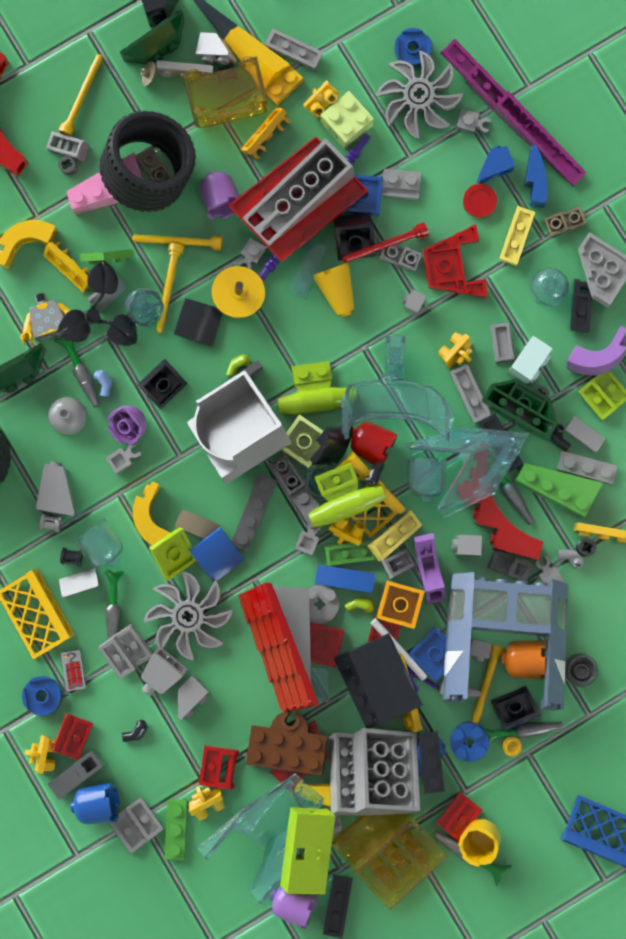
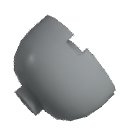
M72 397L57 399L51 405L48 413V419L52 428L63 435L79 433L84 428L87 418V412L83 404Z

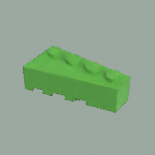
M527 463L522 465L514 480V483L579 518L586 516L603 484Z

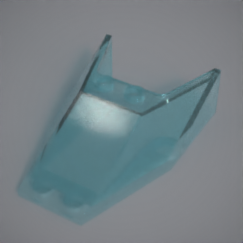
M293 774L241 809L202 842L197 849L208 860L230 831L234 829L244 834L264 851V858L250 892L262 904L281 881L290 807L320 808L324 798L298 775ZM297 848L296 855H299L300 848Z

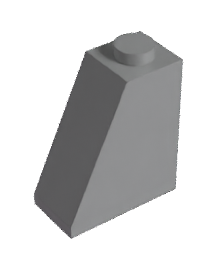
M51 461L50 465L44 464L36 510L77 517L67 469L62 467V463Z

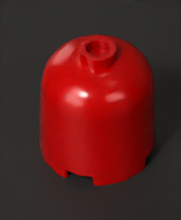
M363 422L357 429L353 428L350 448L358 457L373 465L378 461L385 463L389 455L386 451L390 446L393 447L398 435L372 422Z

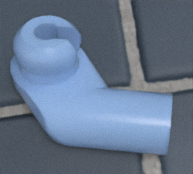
M97 370L94 373V378L102 385L100 396L109 398L113 383L112 379L106 371Z

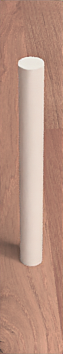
M377 618L371 622V625L381 636L389 633ZM390 634L398 653L404 654L406 664L423 681L427 677L425 672Z

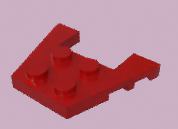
M476 224L423 249L428 288L481 298L488 297L485 279L466 282L460 245L479 242Z

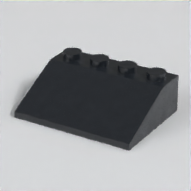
M390 633L348 650L334 658L367 729L383 724L423 705Z

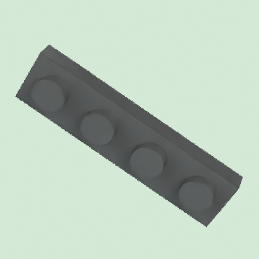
M262 474L258 475L231 541L235 547L247 552L249 551L277 483L276 480Z

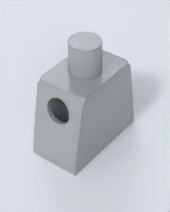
M159 646L152 654L141 675V679L146 682L142 690L147 695H152L155 690L163 694L183 677L188 668Z

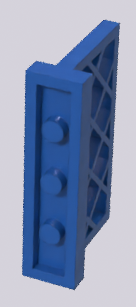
M577 795L566 829L562 833L560 840L626 868V844H623L619 834L626 831V828L618 831L613 821L622 818L626 823V815ZM580 802L587 803L591 812L581 815L579 811ZM600 810L606 811L609 820L599 823L595 812ZM592 814L597 825L587 829L583 818ZM580 819L584 830L576 833L571 830L573 822ZM610 822L615 833L605 836L601 826ZM598 827L602 838L595 841L591 838L589 831ZM616 835L621 846L611 848L607 839Z

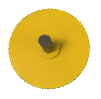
M242 266L229 267L217 275L212 285L214 304L222 313L233 318H245L254 314L262 306L265 298V287L262 279L253 270Z

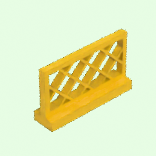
M351 451L347 455L348 458L338 467L351 462L355 474L357 473L360 476L357 479L365 481V477L370 476L371 470ZM380 480L377 485L381 484L387 499L383 500L384 503L380 502L374 506L377 507V516H366L367 511H365L363 516L351 517L355 523L356 521L363 520L365 525L366 520H376V526L371 531L365 526L364 532L370 538L398 513L402 514L406 510L403 504ZM380 507H389L392 512L388 516H380Z
M39 569L27 572L26 575L0 590V601L33 659L76 636ZM26 579L30 584L29 592L20 590L21 583ZM8 590L14 591L13 602L7 601L3 593ZM19 593L28 595L26 605L17 603ZM31 597L38 598L40 602L38 609L29 607ZM16 606L24 608L22 619L14 614ZM28 610L37 612L35 622L26 620ZM41 613L48 616V626L39 624ZM25 623L34 625L32 635L25 634L23 630ZM37 627L47 629L44 639L35 637ZM50 630L57 632L60 638L58 641L52 642L48 640ZM34 640L43 642L42 650L38 653L33 648Z

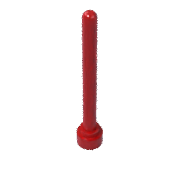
M422 222L417 224L412 231L343 256L342 260L344 263H348L415 237L423 239L429 236L427 226Z

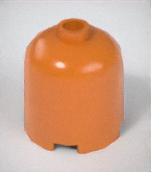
M516 640L510 642L506 647V653H502L501 664H505L507 673L515 678L545 680V640Z

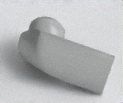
M557 550V559H568L576 569L583 567L584 560L576 550Z

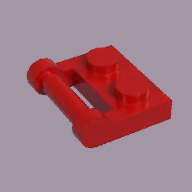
M205 745L199 785L233 790L235 784L233 783L234 770L239 750ZM223 754L229 755L225 782L219 781Z

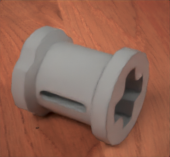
M42 513L39 529L44 530L45 528L59 533L63 517H53Z

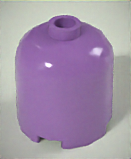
M211 171L207 173L199 184V192L209 219L215 220L217 216H221L222 219L232 216L235 213L228 205L240 197L233 179L225 172Z
M279 886L278 890L273 889L270 900L273 901L272 911L278 918L305 930L310 921L311 910L314 911L319 894H287Z

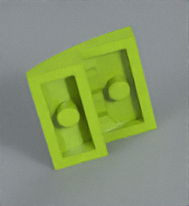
M611 371L597 375L577 391L602 421L626 401V389Z

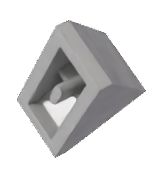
M408 549L381 561L389 579L416 566Z

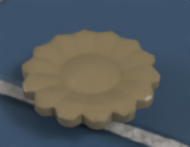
M153 61L148 62L145 68L141 70L142 85L144 87L150 86L155 78L157 67Z

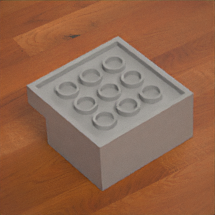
M245 370L196 401L198 406L195 417L187 422L225 484H228L291 444L282 424Z

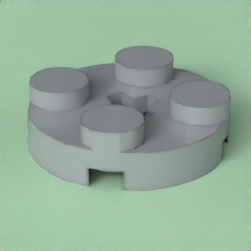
M316 585L309 588L310 621L323 624L332 620L339 609V600L335 592L324 585ZM318 599H322V602L326 604L321 610L314 606V602H318Z

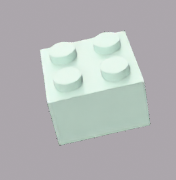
M532 336L507 374L525 384L533 383L541 373L539 368H543L552 357L549 353L553 348Z

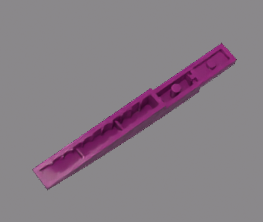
M456 39L441 51L440 54L466 80L465 83L530 147H532V144L537 145L542 159L569 184L574 186L587 173L509 91L506 92Z

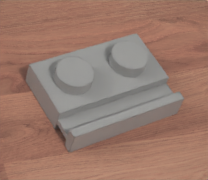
M384 169L381 197L419 200L421 172Z

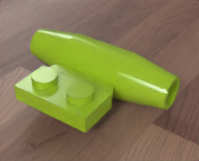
M329 361L292 366L294 387L299 392L279 398L278 408L280 414H309L335 410L355 403V393L353 388L330 387L332 374Z
M350 462L315 476L321 495L327 502L309 512L308 515L315 528L337 523L365 512L387 498L381 484L358 489V479Z

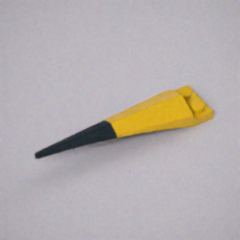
M193 0L225 40L262 92L276 106L304 82L303 77L287 61L206 1Z

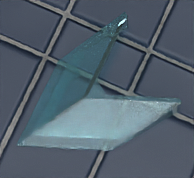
M461 426L407 443L406 445L411 456L423 450L459 453L464 464L438 506L442 518H445L494 494L530 433Z

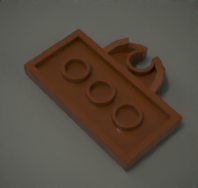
M289 711L278 714L270 728L251 726L246 759L247 765L323 776L329 736L311 734L308 720L300 713L295 712L296 723L293 726H288L287 718L290 716Z

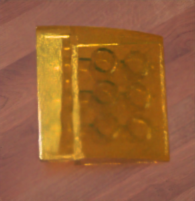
M411 813L361 815L332 841L335 850L348 862L356 876L390 910L448 857L445 851Z

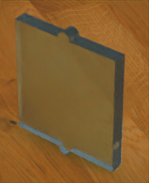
M311 667V685L318 703L331 702L328 667Z

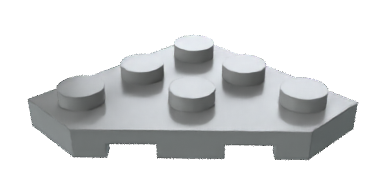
M589 232L578 248L591 297L608 308L626 281V255Z

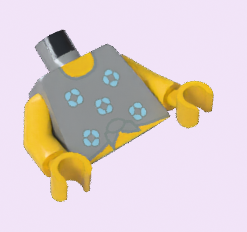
M46 293L35 295L37 305L29 308L30 313L26 316L23 333L20 336L23 345H25L27 340H30L31 344H33V337L36 341L55 336L61 319L71 310L63 303H57L55 300L48 301Z

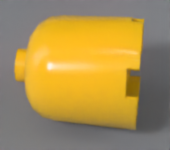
M477 819L471 822L459 840L458 846L460 847L462 858L476 867L492 863L497 856L501 843L500 831L494 823L486 819Z

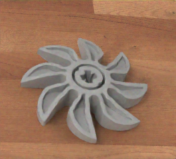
M419 51L422 67L420 78L415 77L413 65L406 61L392 62L389 66L408 81V84L403 85L398 80L392 79L383 83L376 94V97L388 95L404 96L402 99H396L389 103L386 109V122L390 127L405 108H410V111H408L404 118V123L408 133L417 139H420L417 123V114L419 112L424 113L425 122L429 127L433 129L447 128L450 124L438 116L431 109V106L436 105L443 111L451 110L460 103L463 93L453 95L435 94L437 91L447 90L450 87L454 76L453 67L449 63L434 82H429L435 72V66L432 58L423 51ZM419 91H421L422 94H425L421 96V99H418L417 96H415L418 94Z
M182 572L187 589V600L182 599L179 588L174 585L161 584L156 586L153 590L174 602L175 608L172 609L165 604L155 605L146 613L144 622L162 617H171L172 623L160 626L157 631V646L164 649L175 629H179L181 634L176 641L177 650L186 659L194 661L189 633L194 632L198 644L205 648H216L222 645L223 641L202 629L201 625L205 623L210 627L219 628L229 621L233 609L218 614L206 615L204 610L216 606L219 602V584L215 580L206 597L201 603H198L196 597L201 590L199 581L192 574ZM185 611H189V614L193 613V617L190 618L191 621L183 617V614H186Z

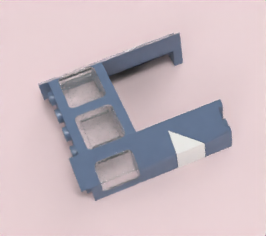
M474 572L452 574V582L449 585L443 701L463 702L468 699L471 630L547 636L544 700L540 701V709L562 710L564 707L568 584L552 579L549 582V586L546 583L527 585L526 581L508 583V580L497 579L496 582L488 581V578L479 577L477 580H474Z

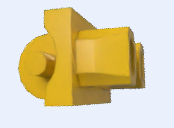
M326 81L318 90L316 88L313 90L314 94L303 106L316 118H320L325 109L338 100L340 92Z
M455 332L450 339L454 347L450 350L443 346L438 351L439 356L449 369L455 363L458 365L463 361L470 363L471 358L468 355L472 352L470 349L472 342L467 334L461 335Z
M350 518L330 524L328 530L338 537V544L341 545L345 541L359 546L362 542L366 526L364 523L356 521L353 526L348 523Z
M41 735L38 751L37 743H32L31 750H25V755L30 756L29 763L34 764L37 757L34 770L40 774H43L44 771H54L55 760L46 759L47 752H55L51 750L55 740Z
M197 786V793L192 795L193 800L188 802L191 816L195 815L199 821L207 818L208 812L206 808L212 806L215 812L225 808L220 788L210 790L207 787L202 790L200 786Z

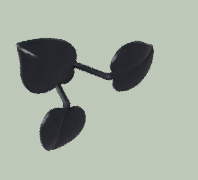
M99 261L90 270L87 282L93 292L101 293V295L90 306V309L83 312L77 309L67 312L58 325L56 337L71 342H82L90 334L89 325L102 323L111 325L107 329V336L113 343L121 346L133 345L137 342V330L131 317L120 314L114 317L113 322L101 320L99 311L95 309L105 296V293L114 294L118 288V277L114 269L108 263Z

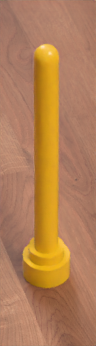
M96 55L67 121L61 123L58 129L60 134L73 136L75 131L73 124L101 65L102 55Z
M137 234L132 236L134 242L209 246L214 251H222L223 237L217 235L210 237V239Z
M169 243L168 251L171 257L156 326L157 333H162L164 329L178 257L184 251V246L177 243Z
M493 644L491 646V657L480 690L481 696L478 697L473 713L472 722L479 724L497 661L505 651L503 647Z

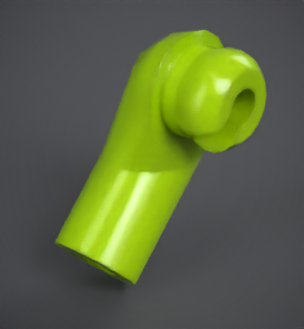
M244 354L232 359L226 375L231 378L234 377L239 367H248L251 364V359Z
M357 597L345 604L349 613L357 608L364 610L366 613H371L374 610L373 602L363 597Z

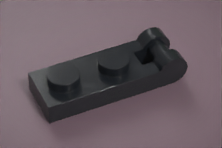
M574 279L569 331L589 333L592 309L591 293L587 282ZM580 289H586V294L580 293Z

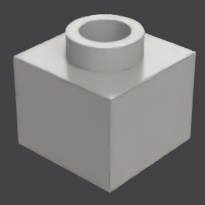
M412 290L411 294L407 293L402 302L405 304L403 310L417 316L426 299V295Z
M471 639L470 655H473L472 659L484 661V658L489 659L492 643Z

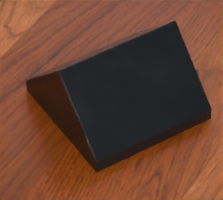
M164 359L137 386L159 409H162L188 383Z
M527 686L490 700L500 726L505 731L541 716Z

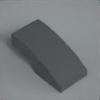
M494 550L488 564V568L526 582L533 567L530 563L498 550Z

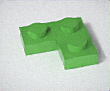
M133 249L82 253L80 254V261H88L89 265L97 264L99 261L109 264L112 263V259H115V262H126V258L134 257Z

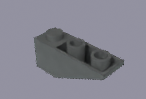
M93 749L48 783V786L60 800L106 765L97 750Z

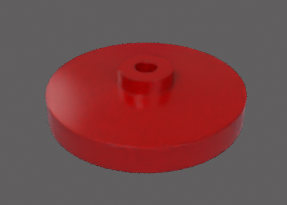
M485 184L472 185L466 190L463 197L465 211L475 218L489 216L497 205V196L494 190Z

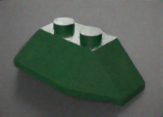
M181 9L128 47L121 50L120 54L123 61L146 65L151 61L157 63V60L161 61L167 53L174 52L181 43L184 25L183 11Z
M42 343L0 365V392L12 393L18 389L19 385L23 383L28 384L35 380V377L39 375L46 348Z
M517 378L491 384L481 400L496 414L525 431L549 440L558 425L551 399Z

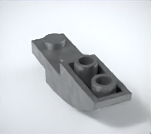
M284 454L269 465L310 528L314 529L308 513L319 507L286 454Z

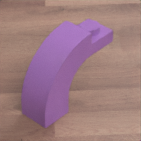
M620 326L612 343L601 351H589L576 345L567 361V369L582 375H599L615 368L625 357L626 328Z
M431 533L414 537L415 554L427 604L446 600L445 586L439 569L434 535Z

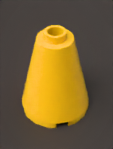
M345 263L314 274L315 282L336 315H341V318L351 315V310L355 308L349 264Z

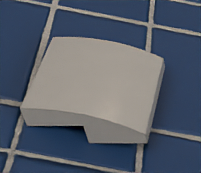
M133 623L98 647L119 678L136 670L137 666L149 660L153 654Z
M141 797L118 813L119 819L117 822L109 823L130 854L163 830V827Z

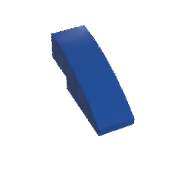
M532 144L524 186L531 187L529 206L544 208L547 201L546 171L537 145Z
M318 565L315 584L372 593L375 574Z

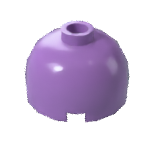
M121 406L112 411L108 417L110 426H108L109 432L119 443L125 442L131 445L140 440L146 432V417L140 409L134 406Z

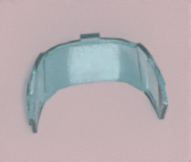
M381 374V380L350 384L346 389L345 395H343L341 434H344V439L349 438L350 427L353 424L365 419L414 420L431 426L444 440L449 441L454 414L442 395L430 386L414 382L397 381V374Z

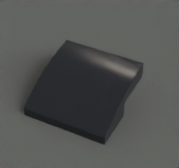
M185 298L174 335L213 346L223 313L214 306Z
M352 425L326 427L316 440L320 447L310 458L312 463L318 465L339 462L351 441Z

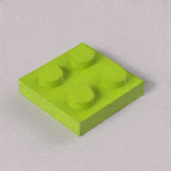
M181 527L149 547L166 581H169L197 561L189 551L192 549V546L184 529Z

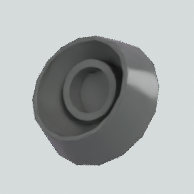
M574 654L565 663V677L574 686H589L598 675L597 663L587 654Z

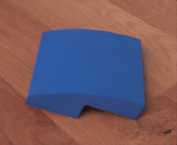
M220 527L189 550L213 582L215 580L218 581L245 560Z

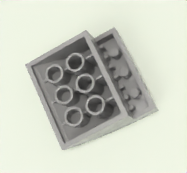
M362 728L354 734L335 732L329 736L331 812L334 815H389L420 812L417 738L415 732Z

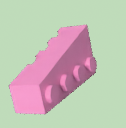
M135 153L123 158L122 161L127 169L135 176L143 179ZM100 172L66 191L71 209L75 215L119 203L104 187Z

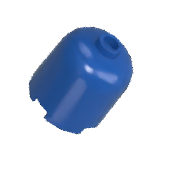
M114 782L86 786L76 792L74 801L71 802V811L75 813L78 821L83 824L118 821L119 814H116V807H120L118 789L112 787Z

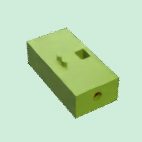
M290 807L280 886L287 894L325 895L335 815L328 809Z

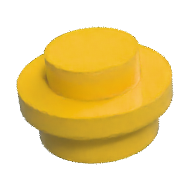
M507 737L503 741L502 749L508 756H517L522 750V744L516 737Z

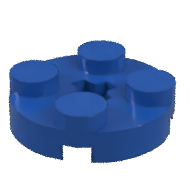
M418 28L404 30L397 37L394 46V52L398 61H406L413 65V67L421 65L419 51H423L430 56L432 50L430 37ZM412 43L415 47H418L415 51L408 49Z
M47 676L31 679L22 692L24 706L30 712L39 716L55 711L60 706L62 700L60 685L55 679ZM40 690H43L44 693H47L45 701H42L41 698H37V695L40 694Z
M472 721L460 723L450 737V746L455 756L460 760L469 762L477 761L484 757L490 744L488 732L479 726L478 723ZM467 737H471V740H475V743H473L472 746H469L465 743Z

